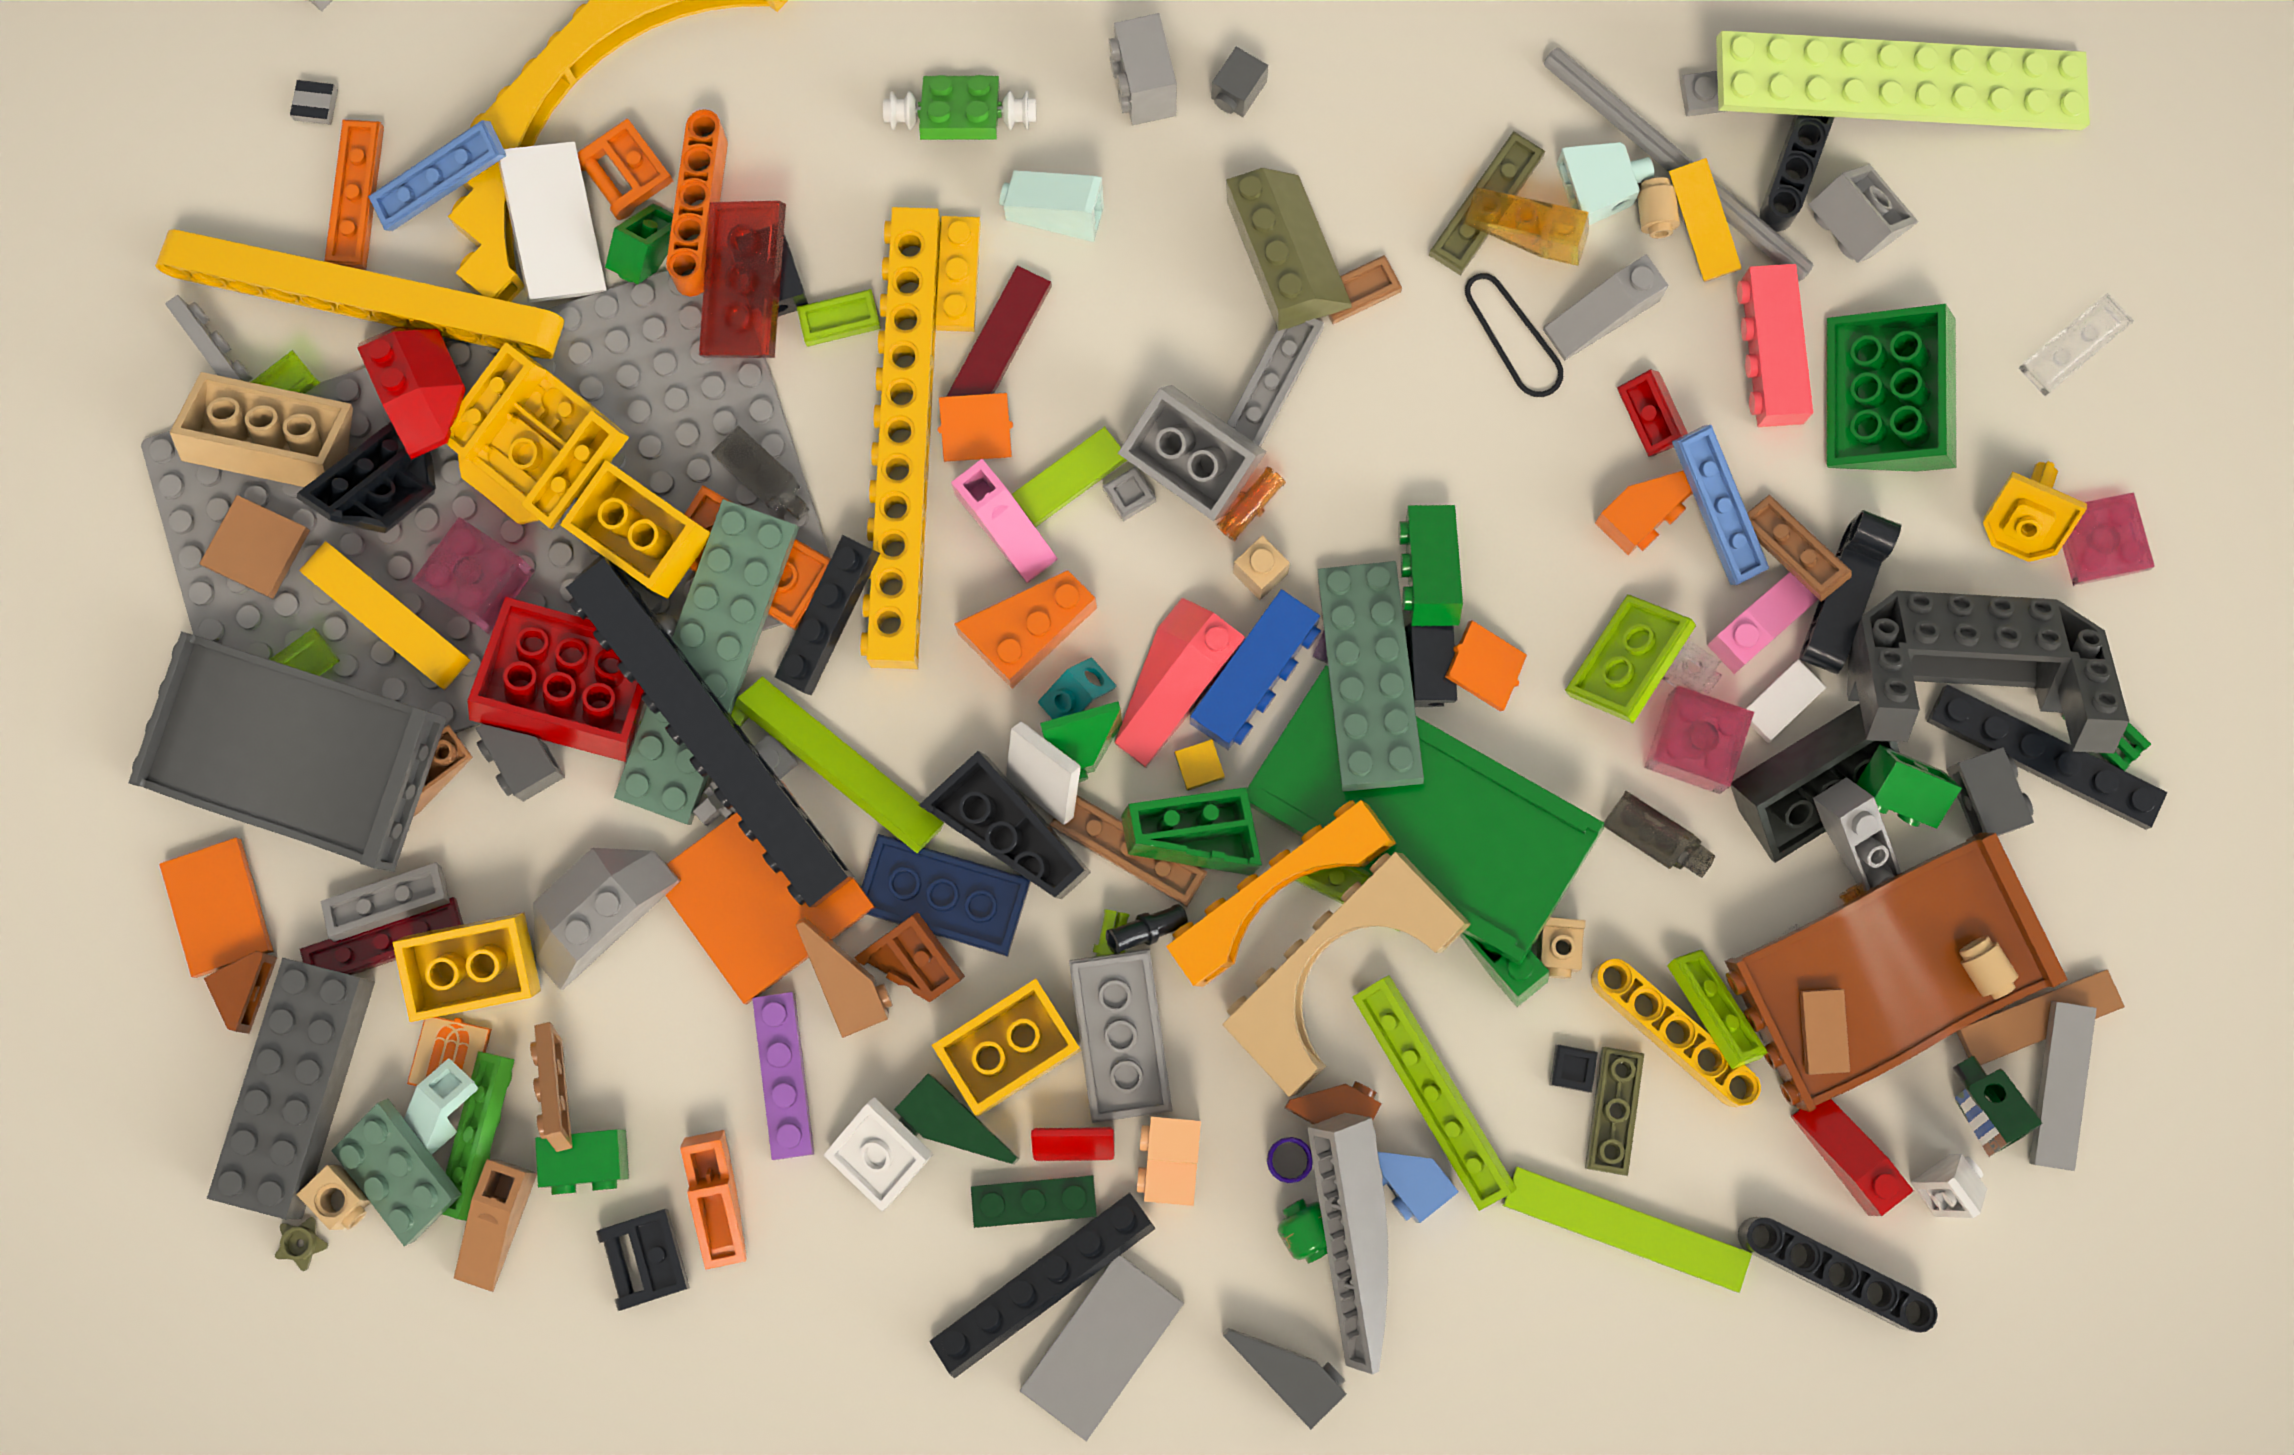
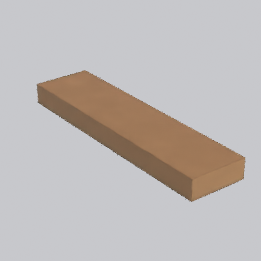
M1078 795L1076 796L1074 818L1065 825L1056 818H1053L1050 823V827L1185 907H1188L1208 873L1197 866L1128 855L1122 821Z
M2108 969L1985 1017L1958 1030L1957 1035L1967 1057L1975 1056L1979 1064L1983 1065L2045 1040L2051 1001L2097 1008L2095 1019L2124 1008L2123 1001Z

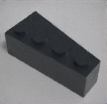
M980 751L971 756L919 804L920 807L945 822L948 826L979 845L989 854L995 856L1055 898L1063 899L1091 873L990 758Z

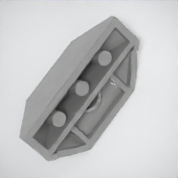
M592 848L533 902L535 961L560 990H564L681 880L655 851Z

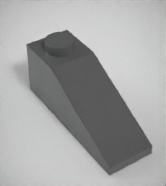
M1227 1328L1222 1333L1227 1341L1310 1430L1347 1395L1340 1387L1346 1380L1329 1362L1321 1367L1312 1358L1239 1331Z

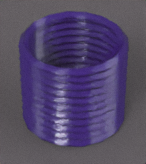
M1294 1137L1282 1138L1274 1143L1268 1151V1169L1279 1181L1286 1183L1299 1182L1307 1177L1312 1170L1311 1150L1301 1139ZM1285 1142L1298 1144L1303 1148L1307 1156L1305 1170L1301 1175L1292 1179L1278 1174L1272 1162L1274 1151Z

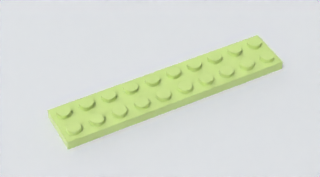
M1721 31L1716 36L1718 111L2083 130L2090 125L2086 52Z

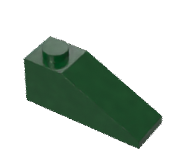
M929 1073L894 1109L901 1116L898 1120L915 1136L920 1134L925 1139L1013 1165L1020 1159Z

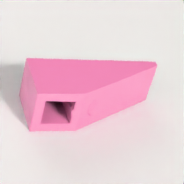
M983 459L979 460L951 482L955 496L1026 583H1029L1058 560L1008 489Z

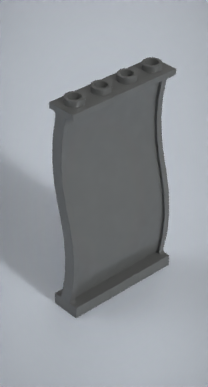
M181 631L178 642L173 647L172 659L165 679L159 687V696L152 716L146 724L145 736L138 756L133 762L132 774L128 783L358 861L362 865L395 872L447 717Z

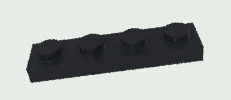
M842 535L774 676L775 678L812 696L880 555L879 552Z

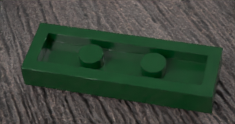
M1094 1175L971 1186L974 1228L1097 1217Z

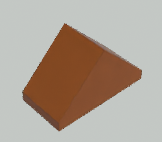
M255 951L204 978L227 1029L250 1034L275 966L276 956Z

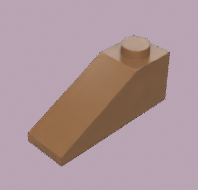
M806 917L798 920L796 923L797 930L842 1038L888 1020L889 1012L887 1008L892 1007L893 1004L885 984L877 986L872 974Z

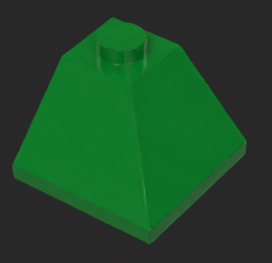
M1119 701L1040 723L1044 738L1081 766L1078 783L1087 780L1088 773L1095 772L1122 724L1121 708Z

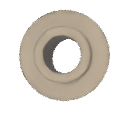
M1664 177L1643 181L1640 184V191L1637 196L1641 231L1650 234L1651 238L1668 237L1673 234V230L1680 226L1675 188L1671 186V180Z
M1988 935L1970 942L1959 950L1963 958L1961 964L1982 997L1991 995L1993 999H1999L2016 988L2013 982L2019 975L1997 942L1992 943Z

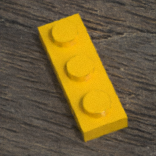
M941 216L935 321L937 331L975 332L980 217Z

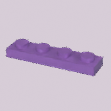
M788 992L752 998L772 1160L813 1155L814 1146L795 993Z

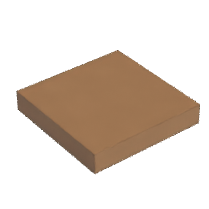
M237 495L199 564L273 599L310 530L299 523Z

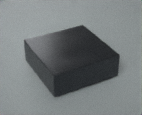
M1556 1045L1549 1085L1591 1093L1598 1052Z

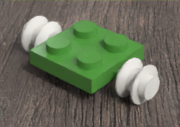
M923 76L921 102H918V107L917 99L911 91L907 92L905 99H897L894 91H891L890 99L883 100L884 122L891 123L892 130H895L898 122H905L908 129L912 130L917 123V117L920 118V140H997L998 118H1002V114L1004 123L1009 130H1012L1015 122H1023L1026 129L1029 130V122H1036L1037 118L1036 98L1029 99V92L1026 91L1022 99H1015L1012 92L1008 91L1003 99L1002 106V102H999V76Z

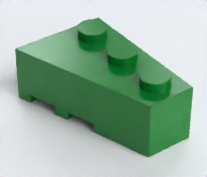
M1247 787L1128 804L1121 815L1128 855L1248 876L1254 874L1262 866Z

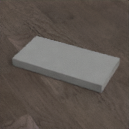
M1150 949L1069 960L1092 1123L1172 1112Z
M1118 1256L1107 1267L1020 1389V1392L1087 1442L1181 1309L1184 1302L1124 1257Z

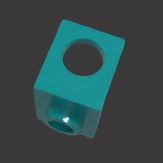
M1091 657L1068 668L1039 699L1038 703L1052 719L1084 711L1095 699L1113 691L1116 688V684ZM1085 671L1093 673L1099 679L1101 686L1091 683L1087 679Z

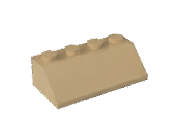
M200 372L170 430V435L181 461L305 487L348 454L353 407L350 403Z

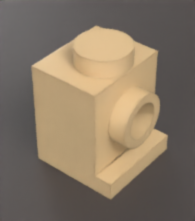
M1550 917L1538 936L1537 958L1549 970V977L1570 979L1572 972L1577 973L1582 970L1583 935L1586 920ZM1562 940L1569 945L1567 955H1561L1556 951L1557 941Z

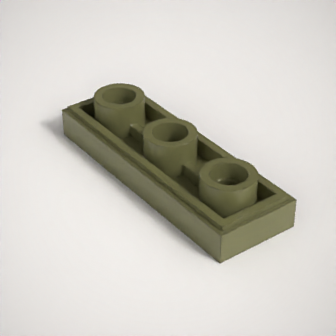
M1602 1047L1585 1169L1628 1176L1644 1053ZM1613 1103L1618 1104L1622 1110V1114L1618 1119L1610 1114V1107Z

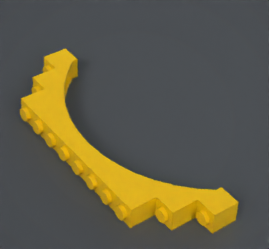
M589 0L587 4H582L576 9L572 20L561 31L555 32L550 37L546 48L536 58L530 59L524 65L518 78L511 85L501 89L496 97V101L489 109L474 118L470 128L482 120L490 121L503 149L534 146L550 115L576 82L599 61L626 42L655 27L701 12L733 7L770 6L778 12L788 0ZM497 162L462 185L470 193L456 201L448 218L460 233L479 247L475 252H470L463 258L460 268L456 272L458 277L476 295L511 302L525 285L517 275L514 255V234L499 163Z

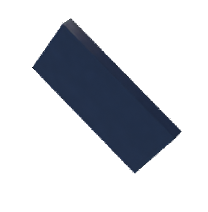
M878 834L861 888L876 907L867 913L869 916L900 924L918 912L934 935L1008 957L1031 881L1016 874L928 848H923L916 853L901 840Z

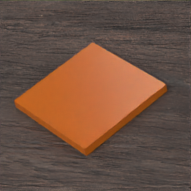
M736 812L667 863L668 867L681 881L665 896L743 1004L747 1005L752 1001V998L758 997L809 958L796 927L798 920L806 917L833 940L876 907L864 893L855 878L817 907H809L807 903L801 906L787 889V886L791 884L782 871L775 873L763 858L762 854L766 850L758 839L751 841L741 830L738 822L742 818Z

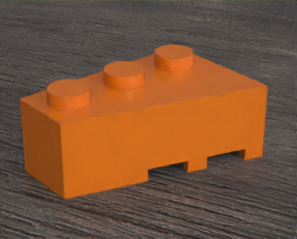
M1067 570L954 625L958 635L1013 689L1097 609L1096 598Z

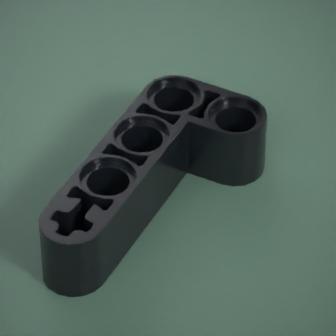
M1862 510L1849 523L1840 542L1836 557L1852 571V577L1822 602L1819 600L1802 646L1799 660L1834 674L1840 673L1852 647L1880 566L1888 558L1896 545L1902 527L1900 523Z

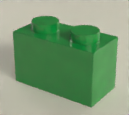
M1879 745L1856 783L1874 797L1880 813L1887 814L1888 810L1896 812L1900 819L1912 826L1919 827L1923 823L1936 829L1962 789L1943 770L1882 745Z
M614 1129L571 1134L573 1148L559 1152L555 1151L547 1139L535 1138L538 1188L551 1187V1195L577 1193L576 1185L592 1183V1191L617 1189V1180L629 1179L626 1130Z

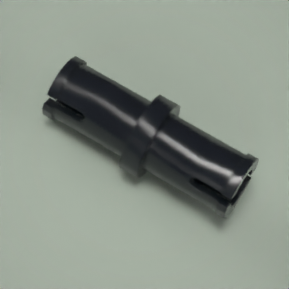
M1180 904L1173 905L1171 908L1151 915L1146 912L1136 916L1135 921L1107 930V944L1114 954L1121 953L1123 950L1143 943L1152 945L1158 941L1159 937L1174 932L1188 923L1187 914Z

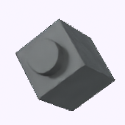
M1236 46L1212 81L1211 99L1224 112L1230 114L1235 112L1244 117L1267 83L1269 65Z

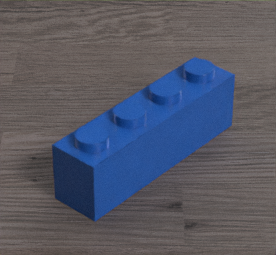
M1281 589L1190 716V724L1228 751L1234 742L1241 745L1254 727L1249 723L1257 710L1264 713L1275 698L1276 693L1271 691L1280 678L1286 682L1299 663L1294 658L1302 646L1309 650L1321 633V630L1317 628L1320 615Z

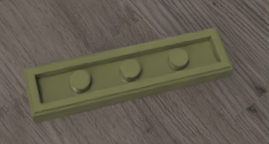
M1513 131L1434 244L1429 256L1461 276L1540 163L1545 151Z

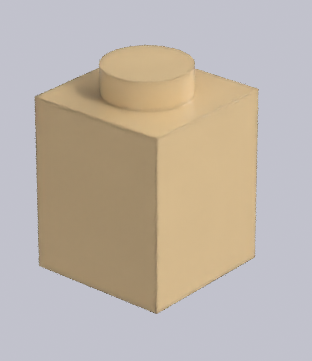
M1262 535L1234 561L1233 574L1261 600L1288 575L1290 562Z

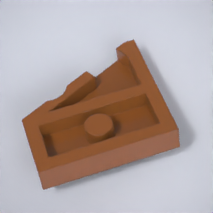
M918 912L911 915L854 957L858 963L864 966L868 963L887 974V979L898 985L909 987L914 994L928 1002L936 999L965 977Z

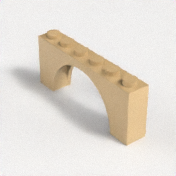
M1395 852L1392 856L1388 853L1382 855L1370 868L1373 875L1363 885L1359 881L1353 884L1341 897L1344 903L1334 913L1330 910L1325 912L1313 924L1312 928L1315 932L1305 942L1302 939L1296 941L1283 955L1287 960L1277 970L1273 967L1268 969L1255 982L1258 989L1248 999L1245 996L1240 997L1227 1010L1230 1017L1222 1025L1288 1097L1298 1095L1327 1067L1315 1052L1308 1038L1303 1019L1302 1004L1308 974L1317 958L1331 943L1352 931L1366 927L1381 926L1408 933L1426 944L1435 953H1442L1471 925L1403 853Z

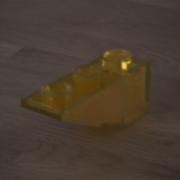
M1476 187L1465 224L1541 258L1579 266L1589 234V212Z

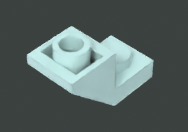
M449 1058L416 1086L404 1120L431 1155L457 1133L447 1117L478 1090L474 1081Z

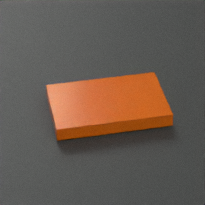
M236 837L159 864L191 977L198 978L216 972L255 951L266 954L273 952L241 839Z

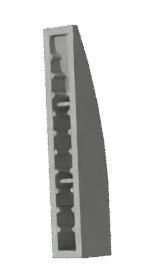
M1343 1113L1308 1126L1307 1129L1345 1364L1348 1367L1375 1374L1379 1372L1388 1292V1232L1382 1183L1383 1175L1379 1165L1376 1132L1373 1127L1372 1118Z

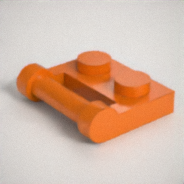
M628 118L577 153L581 171L588 173L611 204L610 211L617 220L629 217L637 206L674 182L671 175ZM604 155L609 157L632 188L624 195L621 194L598 163L599 159Z

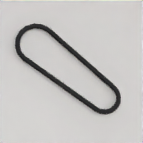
M1480 273L1471 277L1465 286L1466 299L1517 386L1524 393L1533 397H1545L1553 394L1563 381V367L1558 357L1495 276L1488 273ZM1487 279L1495 284L1555 363L1558 370V378L1550 389L1533 391L1522 383L1471 296V286L1475 281Z

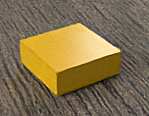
M1212 739L1174 752L1187 791L1225 779Z

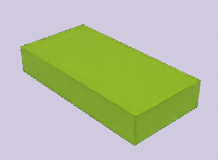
M871 289L796 307L807 347L881 329Z

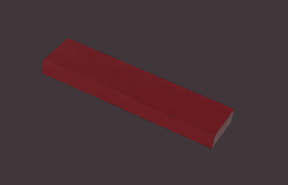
M1017 265L947 396L995 393L1052 287L1051 281Z
M455 897L449 898L450 903L336 942L327 939L301 948L300 953L303 963L354 975L395 961L394 941L408 935L463 925L457 900Z

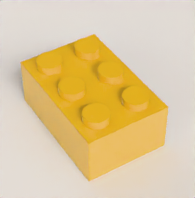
M607 460L604 461L560 524L647 588L666 599L669 598L703 550L711 532Z
M525 912L408 935L393 942L409 1022L532 998L541 991Z
M1037 979L1032 980L931 1045L972 1112L978 1117L1082 1051Z

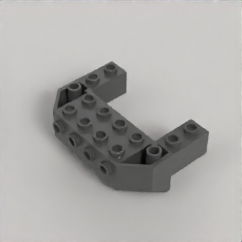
M1896 590L1861 617L1848 656L1847 697L1848 701L1860 702L1866 740L1908 742L1920 711L1914 681L2035 688L2041 712H2059L2064 714L2072 751L2114 754L2129 723L2105 630L2057 599Z

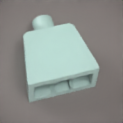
M1621 142L1562 148L1557 161V167L1577 230L1631 207L1639 194L1638 183L1652 179L1655 175L1653 163L1649 157L1630 162L1626 146Z

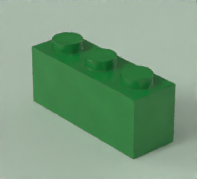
M1408 505L1406 521H1399L1398 528L1399 545H1406V554H1401V577H1408L1409 586L1403 587V610H1410L1411 626H1459L1463 596L1455 505Z

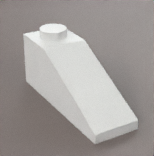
M1949 1154L1910 1182L1935 1217L1975 1218L1981 1213L1987 1192L1986 1186L1981 1181L1983 1177L1981 1169L1970 1157H1964L1962 1154Z

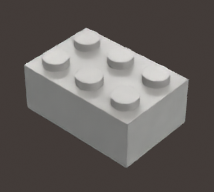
M1169 385L1159 388L1118 454L1212 521H1215L1225 516L1267 451L1176 387Z

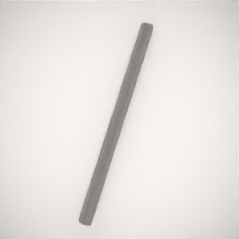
M1555 48L1546 57L1544 65L1547 69L1668 172L1693 163L1690 158L1563 50ZM1714 180L1726 221L1776 264H1796L1798 281L1803 280L1812 270L1813 263Z

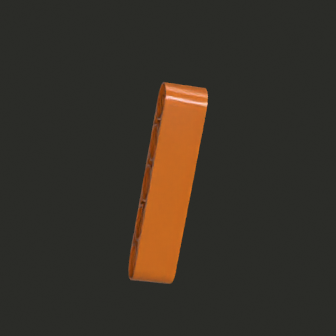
M706 109L692 113L686 122L666 261L667 270L678 292L689 297L703 293L709 284L728 147L727 137L720 119L713 111ZM707 132H712L708 136L701 137L703 134ZM702 166H708L702 171H697ZM704 200L702 203L692 206L694 202ZM699 234L697 238L687 241L688 237ZM695 269L691 274L681 276L684 271Z

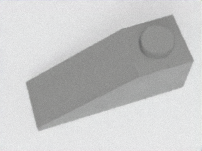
M1646 254L1615 273L1545 326L1543 331L1565 361L1660 302L1669 285Z

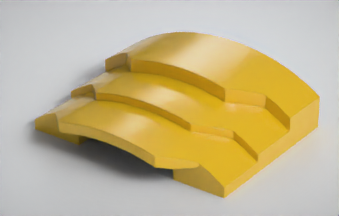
M505 342L462 400L458 415L450 429L451 435L447 445L458 453L461 478L493 502L517 524L522 525L540 520L548 528L553 529L573 500L580 497L604 461L611 462L629 436L554 374L517 347Z

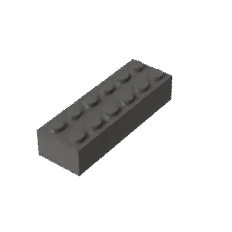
M282 958L207 1199L285 1220L303 1218L306 1204L296 1194L316 1176L375 981Z

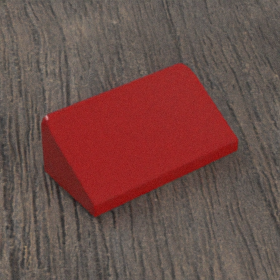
M1650 369L1617 387L1648 457L1674 448L1672 441L1688 434L1664 380L1658 371Z
M1112 1127L1033 1128L1031 1130L1033 1158L1036 1161L1112 1160L1115 1157V1134Z

